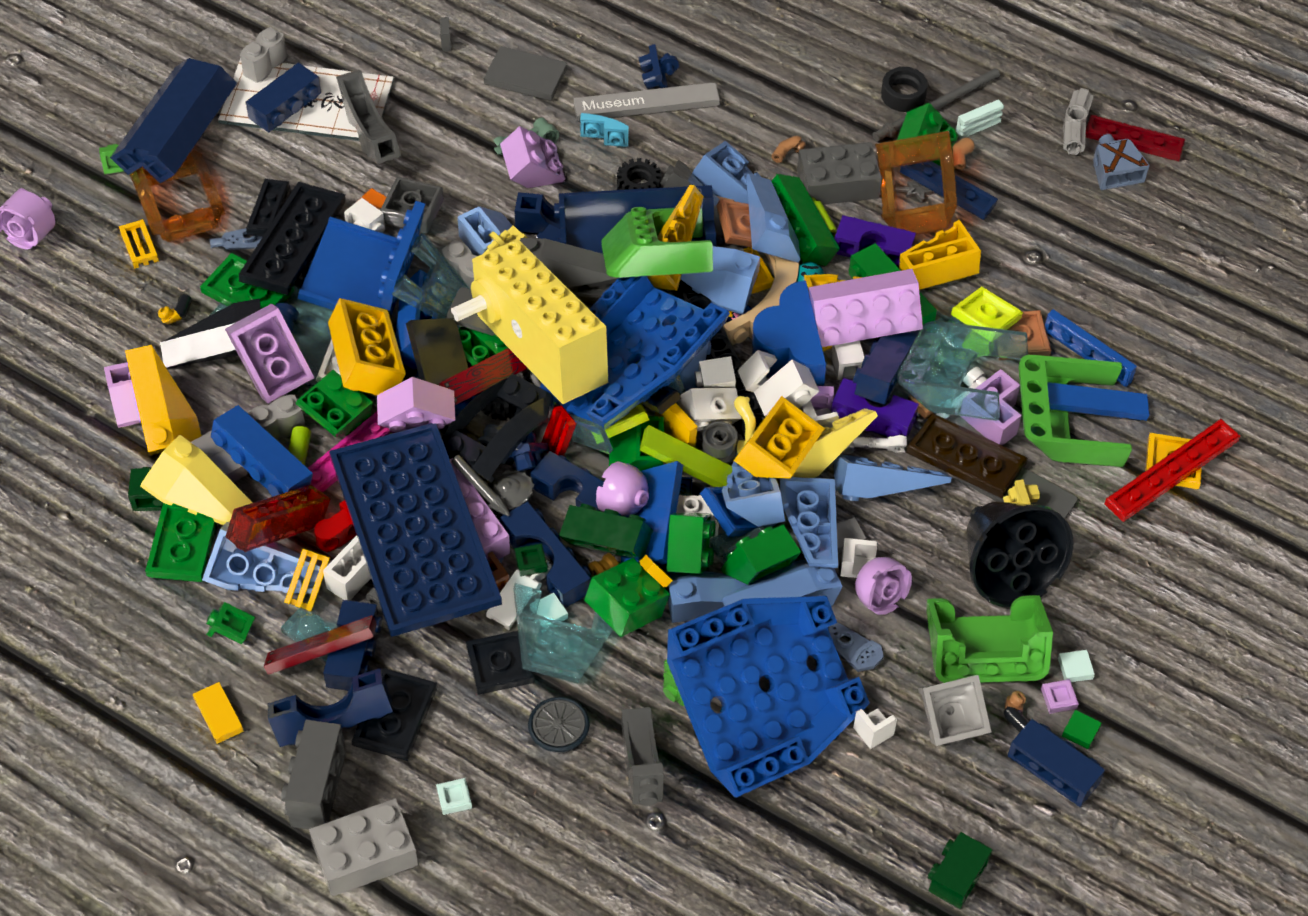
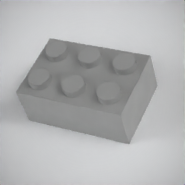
M396 798L309 829L312 845L331 897L418 866L416 849Z

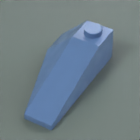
M724 141L703 156L692 174L702 185H712L714 195L748 204L746 176L748 173L753 174L747 167L749 162L734 147Z
M748 173L746 182L752 249L798 263L800 261L799 241L771 180Z
M733 461L732 473L727 476V486H723L722 489L726 507L758 527L775 526L779 522H784L785 516L781 491L776 478L755 477Z
M840 454L833 461L835 490L843 495V499L850 501H859V497L873 498L951 483L952 479L946 473L913 466H907V470H903V466L893 464L892 462L884 461L879 466L876 462L868 460L869 458Z
M804 559L794 561L792 565L739 588L723 597L722 602L724 606L747 598L827 596L830 605L833 606L843 586L834 568L809 567L807 560Z

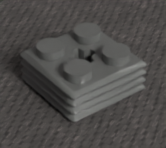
M396 177L380 209L384 213L385 223L403 228L407 209L412 210L415 201L426 204L420 232L428 233L444 200L443 188Z

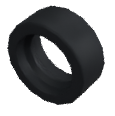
M911 67L893 68L883 78L881 98L891 109L909 112L922 106L925 102L928 89L927 79L923 73ZM897 84H907L917 89V92L901 94L894 91L891 87Z

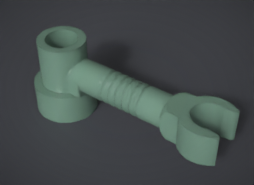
M543 117L538 118L533 124L534 128L529 129V131L532 130L538 136L546 140L549 139L553 143L559 139L558 130ZM499 136L493 140L499 146L494 148L498 155H503L500 143L508 136Z

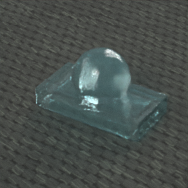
M301 608L281 627L282 633L295 642L332 630L325 625L319 615L314 613L308 614ZM328 654L320 656V658L326 661Z

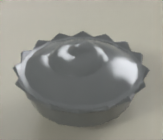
M517 470L497 474L492 483L488 482V486L499 497L503 496L509 512L530 501L535 485L532 483V477L527 476L526 472L520 473Z

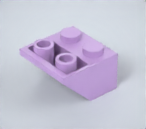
M519 126L500 143L510 180L526 188L561 183L565 180L562 170L563 166L557 154V147L551 140H546L538 136L534 131H529Z
M128 362L104 367L118 428L141 423Z

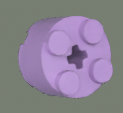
M19 188L0 207V232L3 230L8 235L6 240L21 249H31L55 226V217L51 210L53 207L52 203L45 197H39L32 192Z

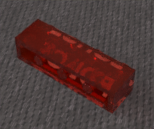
M308 485L235 508L225 537L234 543L238 549L247 552L312 530L319 521L324 519L330 498L313 485Z

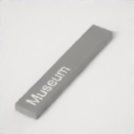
M715 82L573 98L577 121H580L581 113L612 118L718 106L720 102Z

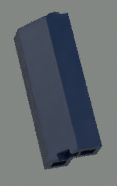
M191 58L186 59L173 69L110 158L128 175L143 166L161 184L176 174L237 85V82L219 65Z

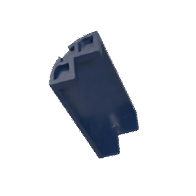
M712 185L696 186L704 196L701 204L703 236L692 238L691 241L711 240L713 246L716 247ZM689 186L559 193V203H554L555 219L560 218L561 238H556V241L603 254L601 240L632 208L644 207L646 210L675 208Z

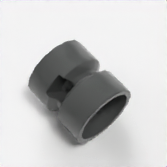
M716 421L706 426L702 436V452L732 466L737 452L738 440L735 427L723 421Z

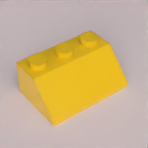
M781 396L733 461L755 477L790 479L825 428Z

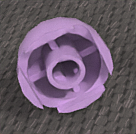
M619 461L611 464L602 475L606 479L603 487L598 486L596 503L598 509L601 512H604L605 509H611L619 512L623 517H629L630 514L635 515L648 501L647 479L633 465Z
M876 557L868 561L860 569L855 582V590L859 600L868 609L878 615L888 614L899 607L895 603L901 597L903 599L907 597L912 585V575L903 564L895 559Z

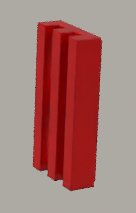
M562 405L554 407L541 442L548 443L550 451L558 456H565L577 424Z

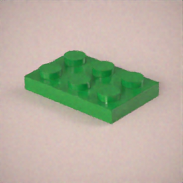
M233 253L200 286L202 294L226 306L260 298L262 308L270 304L284 303L295 291L293 286L289 294L284 295L239 282V273L247 260Z
M163 503L145 570L146 576L202 582L217 525L213 518L198 512L197 515L189 513L188 508L174 503L172 506Z

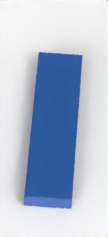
M1054 309L1048 313L1045 322L1046 333L1084 359L1121 362L1122 370L1117 381L1125 387L1132 383L1137 368L1135 364Z
M1047 382L1049 406L1052 410L1145 421L1149 417L1147 394Z

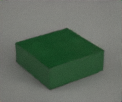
M542 543L514 548L520 577L548 572Z

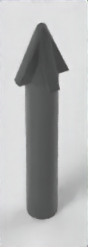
M460 455L455 456L451 463L490 503L488 507L506 516H510L503 496L499 497Z

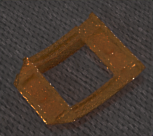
M949 131L875 144L878 166L882 176V219L887 225L915 232L916 235L948 229L957 209L955 170ZM940 159L944 203L898 211L894 167Z
M194 149L191 150L176 174L162 183L197 174L209 204L208 208H199L193 212L175 215L162 221L150 188L160 183L143 166L130 174L152 235L159 234L161 239L168 242L216 229L221 223V215L225 214L220 196L202 154Z

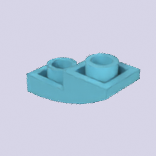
M581 113L580 136L604 138V145L628 147L629 126L605 116Z

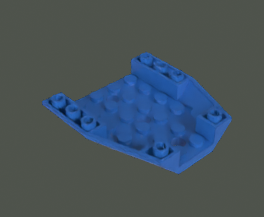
M647 276L618 278L589 309L606 325L608 383L565 404H562L543 383L540 388L551 394L553 401L558 406L562 405L571 417L602 433L626 416L634 407L651 398L652 394L673 382L721 329L730 313L728 310L713 303H710L705 309L699 308L655 288Z
M827 596L741 599L668 630V666L710 771L734 797H739L810 764L855 719L856 712L860 709L864 710L870 704L860 677L848 679L827 628L837 623ZM809 656L816 660L817 667L815 671H811L807 667V658ZM762 676L766 677L770 684L767 692L762 691L759 686V680ZM713 697L721 702V711L719 713H715L711 709L710 702Z

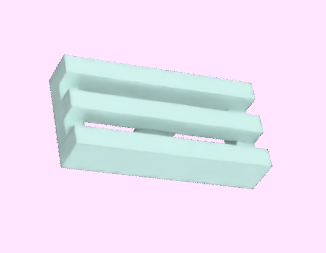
M998 99L958 116L956 127L958 137L962 139L1000 123V116L1003 113L1001 110L1004 108L1001 101Z

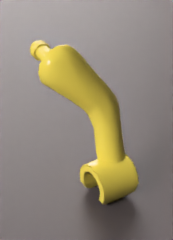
M738 396L734 401L735 409L745 422V440L738 441V454L752 436L756 427V419L749 404L750 398Z

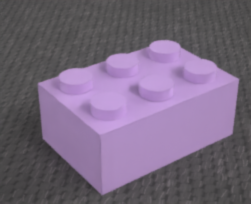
M270 304L225 328L258 393L266 403H270L315 378L279 308L275 305Z

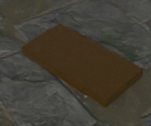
M934 413L931 414L910 442L906 452L1000 498H1003L1028 460L1027 457Z

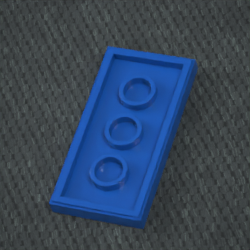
M679 461L641 471L647 479L649 498L646 505L635 515L644 518L645 523L653 529L645 555L657 565L667 564L670 515L677 512L684 466ZM621 556L620 564L631 558Z

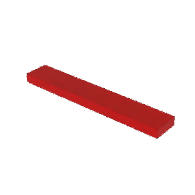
M1222 419L1218 420L1106 498L1104 504L1122 522H1125L1237 443L1240 435Z

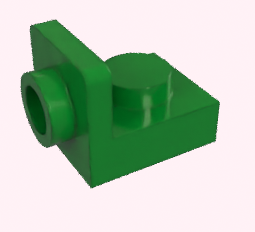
M224 602L218 610L213 609L206 621V624L210 626L206 635L212 637L217 632L242 644L255 617Z

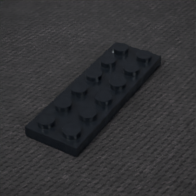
M298 182L240 271L239 282L288 295L320 244L329 218H336L344 205L345 194Z

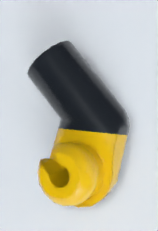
M186 294L180 295L176 307L170 309L168 306L160 308L158 317L165 324H172L184 319L188 313L192 298Z

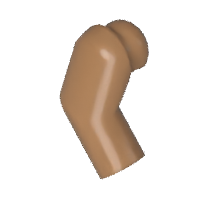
M793 136L780 142L771 155L773 161L781 163L791 149H794L797 153H799V150L804 149L806 143L801 140L802 137Z
M962 138L954 144L953 165L955 169L966 167L965 155L973 152L975 146L972 139Z

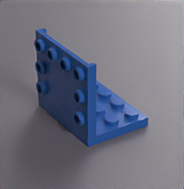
M415 201L413 209H407L403 222L405 225L403 229L400 228L397 238L330 217L306 278L298 292V299L334 310L339 298L386 309L391 318L401 286L404 284L417 249L426 204Z

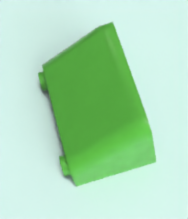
M1039 595L1021 596L1015 599L1010 608V615L955 617V608L951 601L943 598L927 599L926 612L933 664L939 681L946 683L972 675H979L980 682L1036 681L1048 674L1053 630Z

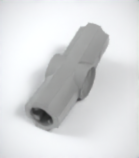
M1080 88L1074 91L1069 107L1066 110L1062 129L1064 132L1063 149L1068 154L1077 155L1085 149L1086 120L1094 98L1087 89Z

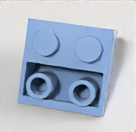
M480 206L457 217L459 237L473 255L476 256L482 255L488 249L487 246L493 242L489 236L492 231L499 236L504 230H509L512 227L511 223L501 212Z

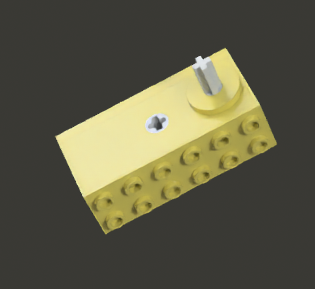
M519 239L472 259L474 281L471 284V294L473 299L451 308V313L457 322L477 313L480 319L562 404L608 383L606 325Z

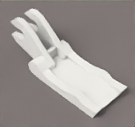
M546 560L549 572L552 565L549 564L550 561ZM517 569L500 592L502 605L489 608L486 612V617L494 619L505 626V629L510 630L529 600L541 588L542 584L539 581L545 578L548 572L532 574L531 577L530 575L520 577L519 570Z

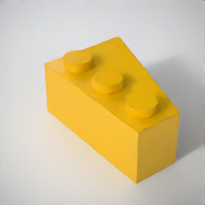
M957 220L953 223V227L947 231L940 230L936 233V237L926 242L923 240L901 253L899 269L901 271L913 269L919 284V290L979 274L981 250L962 222Z

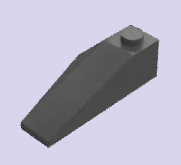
M520 239L570 291H573L572 287L581 285L596 287L614 283L618 279L606 274L602 253L549 239Z

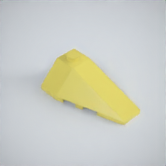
M862 409L835 420L832 423V428L824 427V431L792 477L815 478L819 476L878 416L876 411Z
M181 435L161 453L140 487L165 504L171 506L173 503L188 508L189 513L197 515V512L212 517L214 522L222 525L230 522L239 526L241 514L244 513L243 519H248L246 529L250 530L253 527L249 525V518L252 512L258 508L241 513L242 510L255 505L201 449ZM258 512L252 517L253 522L259 519L260 514Z

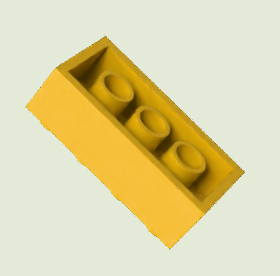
M339 298L328 321V326L343 387L352 391H362L377 396L400 384L406 373L388 310Z

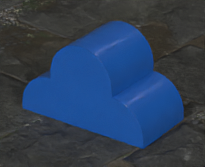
M806 281L795 282L783 290L778 306L768 307L755 317L753 322L752 355L757 350L775 355L777 361L766 375L768 378H771L787 363L794 360L809 368L817 386H824L826 362Z

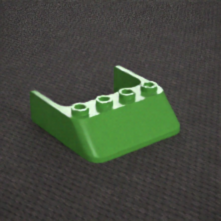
M634 207L601 240L606 274L615 278L712 272L713 244L711 240L688 242L659 241L657 236L675 208L646 210L644 207ZM701 207L692 238L703 236Z
M1026 355L1022 357L1018 368L1023 426L1027 439L1054 461L1123 467L1132 451V445L1070 439L1068 411L1050 409L1047 382L1058 384L1077 382L1115 385L1122 370V363L1042 355Z

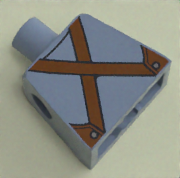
M1111 134L1103 135L1099 139L1100 144L1096 146L1093 158L1100 189L1106 190L1145 182L1149 164L1132 141L1129 139L1115 141Z

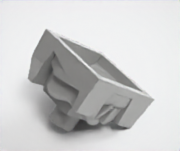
M979 675L967 676L942 684L918 688L923 698L927 719L931 728L929 734L933 745L938 746L991 733Z

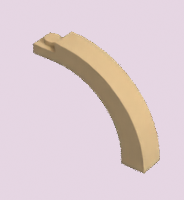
M766 254L773 269L774 282L767 295L759 304L723 325L732 345L742 343L747 337L752 339L755 317L762 310L779 305L780 295L783 290L797 282L799 262Z

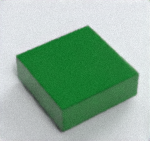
M1075 710L1063 731L1062 737L1089 749L1102 723Z

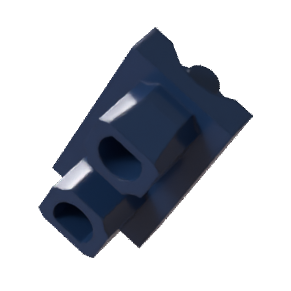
M656 45L648 46L650 53L638 57L643 72H647L642 74L643 82L647 89L656 86L669 88L666 73L672 75L679 68L678 58L669 53L661 57L658 55Z
M534 431L525 437L509 457L514 458L517 471H533L544 458L543 453L550 451L548 443H535L536 435Z

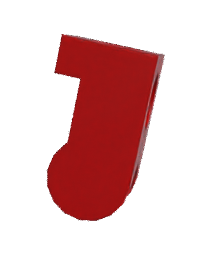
M345 500L339 503L340 511L329 519L319 521L315 525L316 543L323 551H333L356 536Z

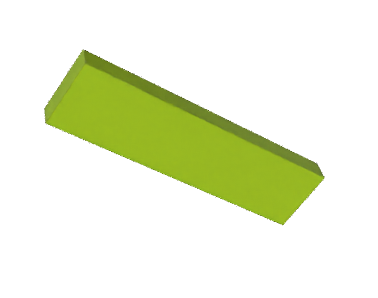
M650 425L644 429L640 451L666 464L679 461L684 465L683 472L713 487L727 486V476L732 473L731 465Z

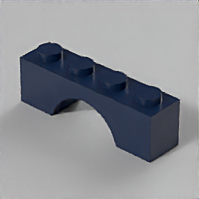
M518 192L514 212L515 227L520 232H543L549 224L561 229L560 218L555 219L554 206L546 200L543 194Z
M526 502L510 511V516L503 515L500 517V523L509 534V541L513 548L542 543L545 556L553 564L547 574V590L550 594L554 593L564 608L586 596L592 579L589 570L585 566L581 567L574 552L570 547L565 548L560 541L557 531L547 526L542 513L538 509L534 510Z
M380 668L352 677L349 692L344 698L332 705L314 706L302 701L297 695L268 703V720L279 747L296 744L297 733L299 730L303 731L305 720L341 724V728L353 727L359 722L372 718H381L393 712L391 695Z

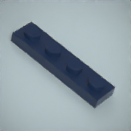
M913 152L901 165L900 173L982 220L987 217L997 204L998 199L916 152Z

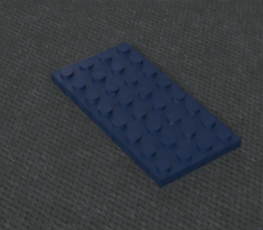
M436 423L422 425L329 451L391 637L502 605L500 592Z

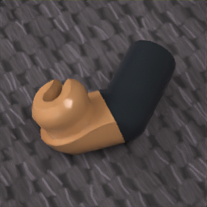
M1014 691L1005 701L1004 715L1021 732L1029 722L1022 715L1026 697L1022 692Z

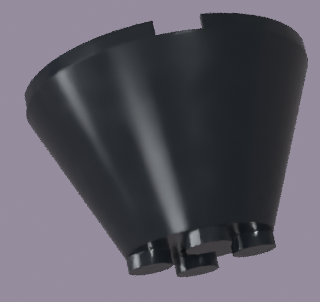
M991 502L984 506L975 507L970 514L971 519L967 526L970 576L976 591L989 603L1001 607H1011L1014 600L1021 596L1039 595L1042 597L1047 593L1045 589L1056 578L1059 580L1062 578L1070 563L1074 542L1072 530L1068 522L1057 511L1042 505L1010 502Z

